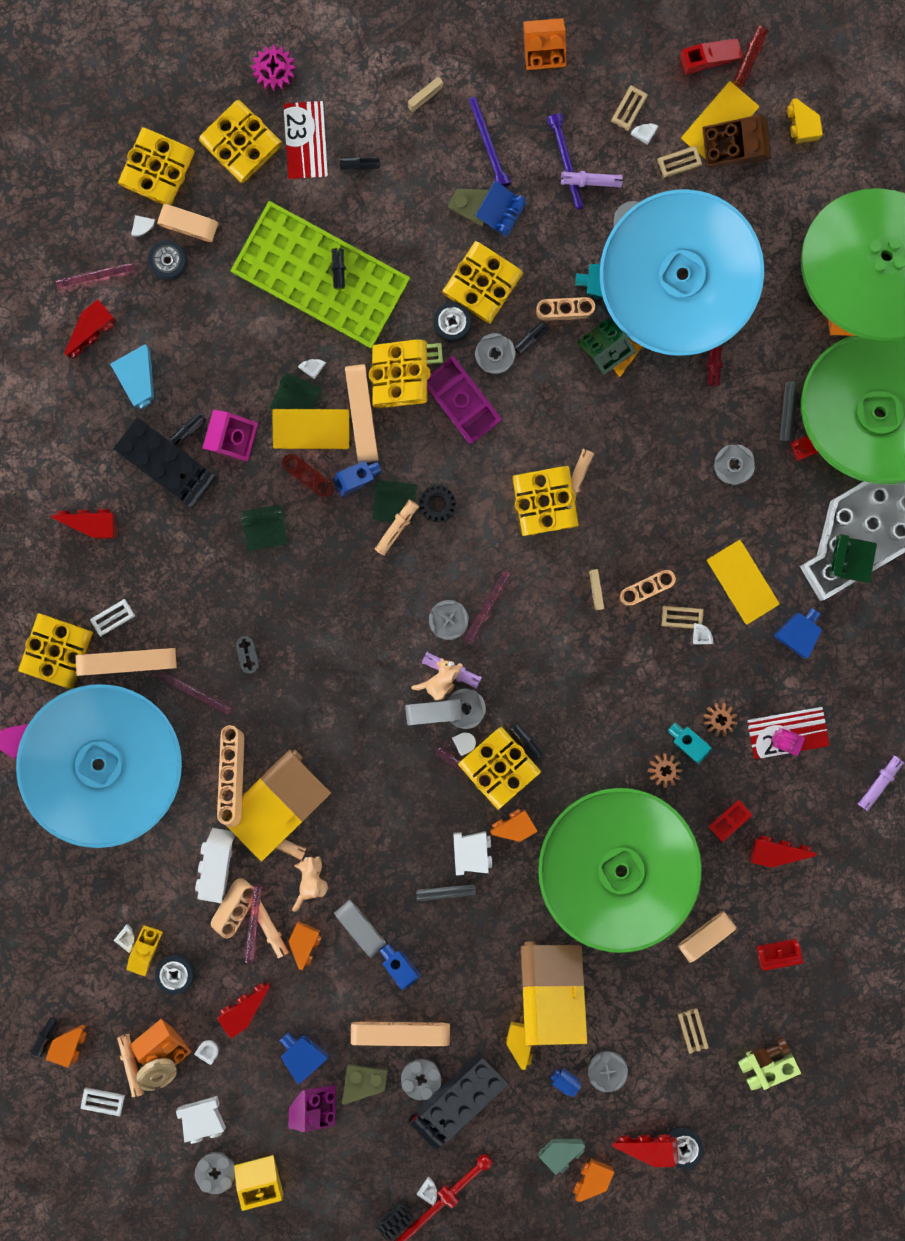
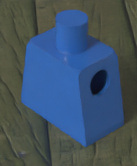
M363 461L336 473L333 481L340 496L344 497L371 484L374 480L373 476L382 473L377 462L367 465ZM357 474H361L363 478H359Z
M813 608L809 610L806 616L796 613L773 637L802 658L808 659L822 631L815 624L821 614Z
M390 944L380 950V953L386 959L383 966L401 990L409 988L422 977L402 951L395 952ZM396 960L400 962L399 969L395 967Z
M288 1032L280 1039V1042L286 1048L281 1058L298 1085L328 1059L329 1055L305 1035L295 1040Z

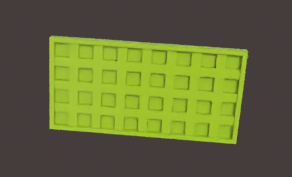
M268 201L230 270L231 273L370 349L376 343L410 281V277L271 201ZM337 248V252L339 248L344 249V266H346L344 271L345 288L341 290L333 288V272L330 270V267H332L331 249Z

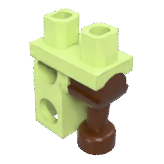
M784 1037L777 1040L778 1045L768 1049L759 1047L747 1052V1057L738 1062L743 1073L752 1069L756 1073V1075L746 1079L751 1090L761 1087L766 1090L771 1086L801 1074ZM782 1052L785 1055L783 1056L784 1058L773 1062L772 1058Z

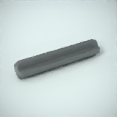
M795 382L785 383L780 440L782 441L792 440L797 383Z
M474 884L416 891L417 901L476 895Z

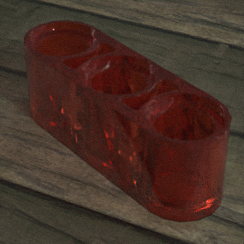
M288 454L283 458V468L321 498H327L332 495V483L294 454ZM289 459L297 460V466L294 469L287 468V461ZM311 471L313 478L310 481H304L302 478L304 472ZM327 483L329 491L324 494L320 493L318 490L319 485Z

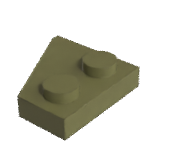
M457 188L448 204V208L483 227L485 222L475 215L489 190Z
M348 1064L342 1104L345 1105L384 1092L388 1070Z

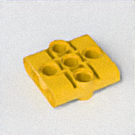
M241 100L235 101L199 137V142L240 183L246 182L282 145V141ZM224 124L231 125L228 131H223L221 128ZM251 125H260L257 131L250 130ZM238 138L246 139L243 145L235 144ZM224 152L231 153V157L229 159L225 160L221 158ZM253 152L260 153V156L255 160L249 158Z
M142 127L133 149L128 152V160L117 183L156 202L172 205L180 185L185 181V173L195 151L184 144ZM163 145H168L169 150L167 152H160V148ZM137 155L143 156L141 162H133ZM154 164H161V168L158 171H152ZM177 171L180 173L178 178H170L172 172ZM146 182H153V186L150 189L146 190L143 188Z
M475 241L462 262L458 264L456 271L442 293L454 302L462 304L469 312L483 321L491 324L524 273L509 261ZM495 261L499 264V268L491 270L488 264ZM468 267L471 270V274L464 276L460 273V270ZM484 278L488 281V285L480 287L477 281ZM497 289H501L505 292V296L497 298L494 292ZM469 295H474L477 297V302L470 304L466 301V298Z
M408 340L374 345L372 347V368L369 371V378L372 381V406L387 408L426 403L427 380L430 377V369L427 367V341Z
M569 466L512 476L516 495L515 508L519 513L522 536L579 526L575 505L576 495L572 487ZM541 476L546 478V484L543 487L538 483ZM568 485L567 488L555 489V487ZM533 492V494L520 496L523 493ZM564 492H567L569 495L567 503H563L561 500V495ZM544 496H548L550 500L549 505L546 507L542 505V498ZM525 499L530 502L528 510H525L522 506ZM570 506H572L571 509H565V510H560V511H558L559 508H564V507H570ZM536 513V515L523 517L525 514ZM547 516H551L553 519L550 527L545 524Z
M38 613L31 635L26 641V649L18 671L65 688L74 689L78 678L77 671L62 665L76 668V663L71 662L70 656L74 652L78 655H86L93 632ZM60 627H65L67 630L64 638L58 635ZM35 632L49 636V638L36 635ZM35 639L41 642V647L38 650H35L32 646ZM72 644V645H75V646H77V647L84 648V649H83V650H80V649L71 647V646H69V645ZM54 646H58L60 649V654L57 657H54L51 653ZM28 652L41 656L42 658L29 655ZM47 665L53 667L51 676L45 674V667Z
M502 726L458 763L459 767L473 781L476 788L487 797L497 810L541 773V770L526 755L524 749L511 738ZM511 742L512 745L501 754L500 751ZM481 749H490L491 757H483ZM511 750L519 752L520 758L518 760H513L510 757L509 753ZM525 758L527 761L515 770L514 767ZM496 763L504 765L505 771L503 773L495 771L494 766ZM484 766L485 769L474 778L473 775ZM480 777H488L490 780L489 786H482L479 783ZM510 778L518 781L517 788L509 787L508 780ZM498 782L499 785L488 794L487 791Z

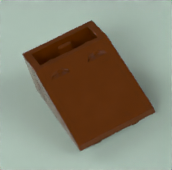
M760 114L702 127L707 167L746 164L772 159L768 120Z

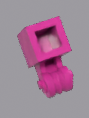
M780 727L778 731H774L771 738L773 747L795 756L799 755L805 737Z

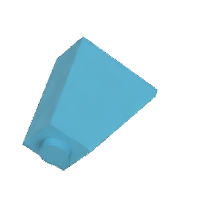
M145 344L110 364L135 408L140 407L141 409L151 404L150 401L154 399L151 351Z

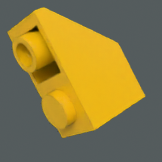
M797 98L792 99L789 106H787L788 118L792 119L793 126L790 127L791 137L795 138V144L820 140L823 135L820 115Z
M143 925L129 956L126 970L146 977L161 939L162 931Z
M511 1021L506 1044L520 1068L526 1070V1066L531 1065L533 1053H530L531 1046H525L524 1024Z

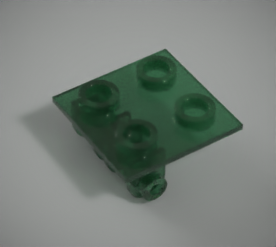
M286 372L280 380V386L269 409H314L322 388Z
M377 479L372 520L394 522L396 514L401 512L409 499L415 502L417 484ZM413 516L409 520L411 525L413 521Z
M281 505L241 511V520L244 526L248 551L288 544Z

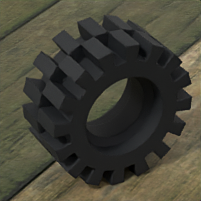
M434 485L428 487L422 493L419 506L423 516L428 520L443 522L454 513L456 501L453 493L448 488L442 485ZM440 496L445 500L446 504L442 511L436 512L430 508V500L433 497Z
M401 1202L394 1206L392 1210H389L375 1227L385 1240H389L395 1234L397 1235L400 1230H403L413 1219L414 1215L404 1202Z

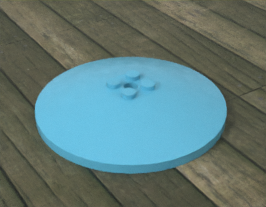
M697 190L665 191L648 197L632 207L612 229L604 246L600 263L601 292L607 310L614 322L636 343L652 351L667 355L699 354L727 342L751 318L759 302L764 283L763 253L758 238L749 222L728 202L712 194ZM681 268L688 270L689 275L685 280H680L677 277V272Z
M106 684L77 687L56 696L45 704L27 725L18 747L16 759L18 787L27 809L35 820L57 838L77 846L90 848L112 847L127 843L140 837L156 825L165 815L176 796L182 769L181 751L177 736L172 725L161 710L151 701L132 690ZM95 759H102L104 762L100 770H95L92 767Z

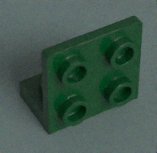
M610 319L601 322L596 328L583 335L577 341V344L593 359L598 370L603 375L636 352L626 333Z
M837 535L829 576L870 583L877 543L849 538L848 535Z

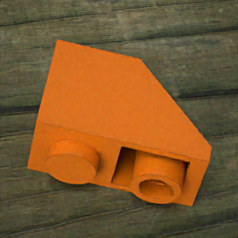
M525 809L513 811L509 814V819L505 821L502 819L492 824L493 828L490 829L491 834L494 836L519 842L538 832Z
M298 921L289 939V945L298 968L303 970L304 966L309 967L313 955L310 954L313 947H318L322 937L318 936L320 930Z
M82 1024L55 1037L52 1040L46 1060L67 1068L72 1063L76 1064L80 1054L77 1049L79 1044L84 1043L87 1035L84 1032L86 1026Z
M590 1158L588 1163L585 1162L581 1171L583 1177L580 1182H576L573 1190L576 1201L581 1202L606 1192L614 1174L613 1167Z

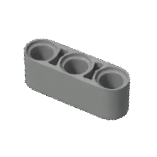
M460 699L405 705L407 725L462 720Z
M348 900L334 912L338 920L370 958L387 945L351 900Z

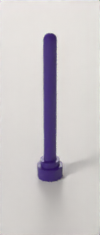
M472 96L469 102L496 174L494 181H497L506 188L512 184L509 175H506L502 170L477 98Z
M563 114L551 115L547 117L548 125L555 131L565 171L574 172L562 130L564 123ZM569 184L576 209H582L583 203L578 185Z

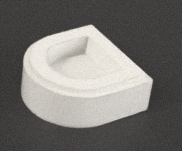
M467 732L452 738L461 756L471 752L476 745L474 736Z
M206 1040L200 1044L194 1055L212 1065L219 1053V1047L216 1042Z

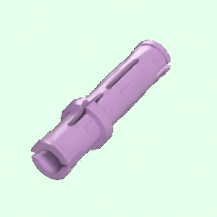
M562 171L561 178H563V180L561 179L562 185L621 188L623 181H620L623 179L620 174L586 173L585 171H580L579 173Z
M426 652L422 664H426L439 671L437 662H441V658ZM462 667L456 681H462L477 689L482 677L466 671V668Z
M893 756L884 770H880L881 774L857 804L866 811H869L889 782L894 781L895 774L904 765V762Z

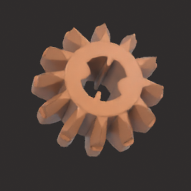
M714 703L715 710L707 707L711 714H703L704 718H709V721L703 722V725H711L707 732L710 733L715 729L714 736L718 737L721 730L722 736L725 737L727 736L726 729L731 733L734 731L730 725H737V722L732 721V718H736L737 714L730 715L733 707H729L726 710V703H722L720 708L718 703ZM719 714L725 717L722 725L715 720Z
M663 753V760H661L659 755H656L655 759L658 762H649L654 768H649L648 772L655 773L649 777L650 780L658 777L655 785L659 786L663 780V787L667 788L668 781L674 786L673 778L681 779L680 776L676 775V772H683V769L676 768V766L681 764L679 760L672 763L675 759L674 755H671L667 760V753ZM668 765L669 768L667 769L670 770L669 774L665 773L662 776V771L660 770L661 767H666Z

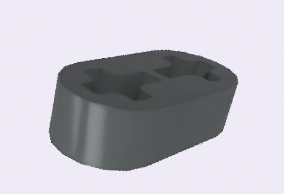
M249 636L239 637L236 642V649L240 667L245 673H254L259 668L254 640ZM244 639L251 643V646H248V654H246L244 648L240 647ZM246 656H250L251 662H255V665L252 666L253 670H249L248 667L245 668L244 664L247 663Z

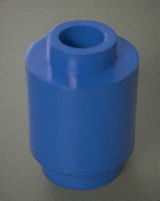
M564 1068L561 1070L556 1069L551 1076L553 1080L552 1085L567 1096L574 1097L582 1086L579 1079Z

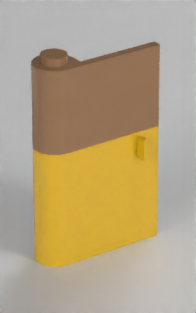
M289 749L242 795L241 821L236 827L227 826L261 862L331 794L305 767L301 761L303 756L297 750L292 752ZM232 812L227 814V821L231 820L233 816Z
M525 942V946H521L525 1046L587 1044L582 945H537V942Z

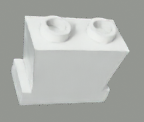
M486 831L462 836V832L454 833L456 875H464V871L488 873V868H492V857L487 856V848H491L490 836H486Z
M218 1096L177 1108L178 1119L182 1118L184 1143L190 1141L193 1144L202 1141L203 1137L210 1136V1138H215L222 1135L226 1126L218 1111L220 1104Z

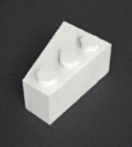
M212 828L207 842L202 843L201 854L204 855L203 861H200L198 873H201V878L197 879L195 891H198L197 899L222 903L229 875L230 857H232L233 853L231 851L232 843L236 837L232 831Z

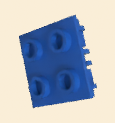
M494 181L475 216L505 237H508L526 205V199L521 195L516 196L497 181Z

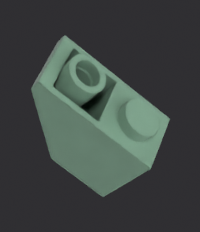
M552 1139L538 1152L539 1158L557 1175L559 1172L563 1173L570 1166L569 1162L573 1158L578 1159L584 1153L585 1143L582 1139Z

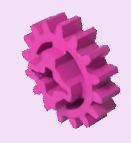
M272 45V49L269 50L265 46L264 53L258 51L259 58L253 57V61L256 63L251 65L252 70L256 71L253 73V76L258 78L257 83L259 85L264 83V89L271 86L272 90L275 91L276 86H279L282 90L283 83L286 85L290 84L288 78L294 79V74L292 73L296 71L295 66L292 65L294 59L289 58V51L283 53V47L276 50L275 45ZM278 57H281L286 63L281 62ZM274 61H275L276 67H275L274 74H272L271 69H272V67H273V65H274ZM261 73L267 74L270 79L265 78Z

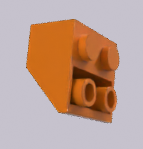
M563 18L523 22L526 70L566 67V29Z
M162 1019L130 1044L138 1062L142 1065H146L156 1059L166 1058L172 1060L176 1066L192 1052L173 1027Z

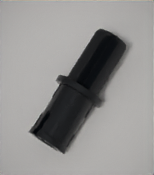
M358 155V157H340V170L358 169V171H361V169L380 168L379 157H361V155Z
M337 248L331 249L332 267H330V270L333 272V288L341 290L345 288L344 271L346 266H344V249L339 248L337 252Z
M541 321L531 331H526V335L514 344L515 350L520 355H523L533 344H537V340L550 329L545 321Z
M197 412L185 424L182 423V427L169 437L170 440L179 447L190 435H194L193 432L206 421L205 417L200 412Z
M520 723L509 730L533 761L542 756V752L532 741L533 737L528 736Z
M50 1017L42 1032L38 1033L39 1037L30 1050L33 1055L42 1057L49 1042H52V1037L60 1025V1021L57 1018Z

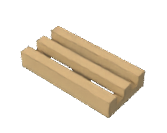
M440 77L435 78L408 100V108L412 113L443 89V81Z
M630 85L611 122L629 131L648 94ZM634 92L635 95L633 99L631 100L623 117L621 118V120H619L618 116L620 112L622 111L630 94ZM640 95L642 98L627 124L625 120Z
M696 146L657 159L663 179L702 166ZM694 152L693 156L664 165L665 161ZM693 160H696V161H697V162H695V163H693V164H690V165H687V166H684V167H681V168H678V169H675V170H672V171H669V172L666 171V169H669V168H672V167H675V166H678V165H681V164H684V163H687V162H690V161H693Z
M598 569L590 570L589 577L594 608L596 611L603 610L604 604Z
M662 607L661 626L694 629V624L666 622V619L698 621V624L701 625L703 623V609ZM667 611L699 613V617L669 615Z
M695 1008L677 1013L689 1054L694 1051H701V1049H708L698 1009ZM691 1014L695 1015L703 1043L701 1045L698 1042ZM684 1016H687L690 1030L695 1043L694 1047H691V1043L683 1019Z

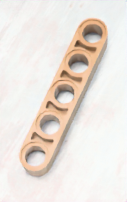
M365 364L346 366L345 373L358 464L363 461L366 463L378 462Z
M176 648L75 655L77 676L177 668Z
M231 725L224 727L221 731L217 817L222 824L236 827L241 821L244 734L241 730ZM236 732L235 738L230 740L231 733ZM235 752V757L229 761L230 753ZM234 772L233 779L228 781V775ZM233 792V798L228 801L227 795ZM232 812L233 816L231 820L227 821V814Z
M352 1022L351 1044L374 1046L450 1045V1024L436 1022Z

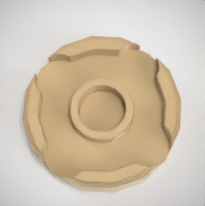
M156 1059L144 1065L138 1071L136 1079L141 1089L154 1091L155 1087L160 1086L162 1088L171 1083L176 1077L177 1069L174 1062L170 1059Z

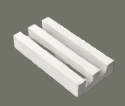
M123 599L91 618L90 621L99 636L102 637L136 616L126 599ZM124 605L125 609L97 624V620ZM128 612V616L101 631V627Z
M85 1087L80 1109L121 1116L125 1095ZM88 1094L117 1099L119 1102L90 1097ZM86 1101L118 1107V1109L115 1110L110 1108L86 1104Z

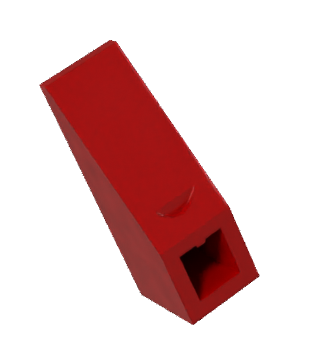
M738 39L701 43L684 48L680 54V59L685 75H689L743 59V54Z
M99 299L82 311L64 352L69 359L79 356L83 352L82 348L87 344L92 345L98 340V335L103 331L106 333L114 327L113 323L116 320Z
M98 509V513H90V510H77V514H69V511H57V515H51V518L92 538H116V515L110 513V509Z
M760 835V839L754 837L749 861L772 868L815 857L817 853L811 851L812 847L800 845L797 848L792 846V842L780 840V843L772 842L771 837Z
M270 982L258 984L253 988L255 992L249 996L247 993L236 999L237 1004L232 1007L227 1005L219 1011L221 1014L217 1020L230 1039L248 1028L271 986Z
M668 1134L659 1135L658 1138H650V1135L630 1138V1136L624 1135L619 1136L612 1143L614 1148L653 1167H675L679 1162L677 1137H670Z

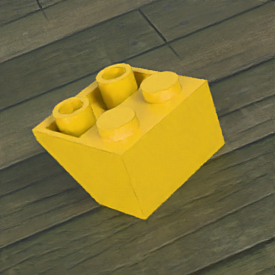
M274 1155L234 1165L237 1193L242 1211L282 1201L284 1193Z

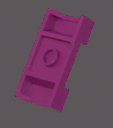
M451 356L442 366L430 374L427 380L428 392L441 406L469 445L502 422V418L454 356Z

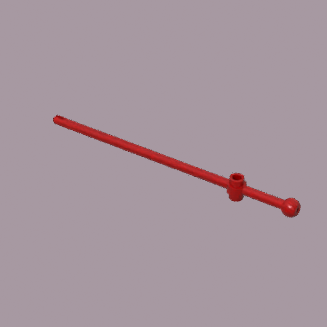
M487 1154L480 1155L477 1159V1165L452 1188L449 1189L446 1185L437 1192L440 1199L396 1241H408L445 1205L450 1209L459 1202L456 1195L482 1170H489L493 1165L492 1159Z

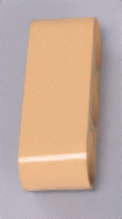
M163 204L157 222L158 225L207 242L213 241L218 222L213 219L168 204Z
M587 297L544 299L538 303L536 315L543 321L587 319L594 313L595 303ZM588 304L591 307V311L585 313L581 311L580 306ZM568 305L571 308V312L567 314L562 313L560 307ZM548 306L551 312L544 315L540 312V307Z
M664 570L623 589L619 595L620 602L625 606H631L672 587L676 580L674 573L670 570ZM663 574L670 576L671 581L668 585L661 583L660 578ZM646 582L652 585L653 589L650 594H646L642 590V585ZM626 591H631L634 594L632 602L625 601L624 594Z
M239 878L232 883L211 921V927L223 938H231L236 933L256 898V888L243 878Z
M722 911L681 941L677 947L689 963H691L729 936L737 927L725 911Z

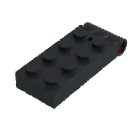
M138 417L113 448L117 453L192 509H194L217 478Z
M478 1052L421 1107L409 1116L407 1123L435 1150L439 1149L444 1142L447 1143L509 1084L505 1077Z

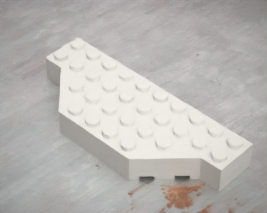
M863 481L830 501L817 556L799 566L820 601L831 597L856 582L829 576L837 535H848L849 538L877 543L872 571L905 552V483L887 485Z

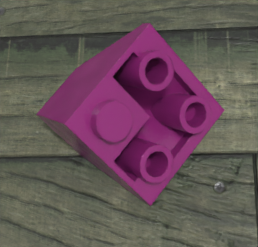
M336 1085L302 1090L289 1107V1128L309 1132L335 1126Z

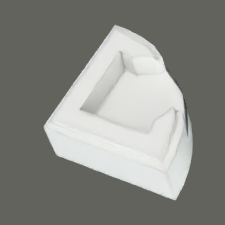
M652 123L643 124L634 128L631 135L648 145L659 126Z
M135 215L131 235L133 237L143 236L153 229L156 220Z
M311 359L302 362L298 368L315 380L325 367L326 362L319 359Z
M694 623L693 644H714L711 631L701 624Z
M127 924L114 941L128 953L134 947L135 936L132 928Z
M427 1177L417 1192V1196L433 1206L437 1200V1188L433 1180Z

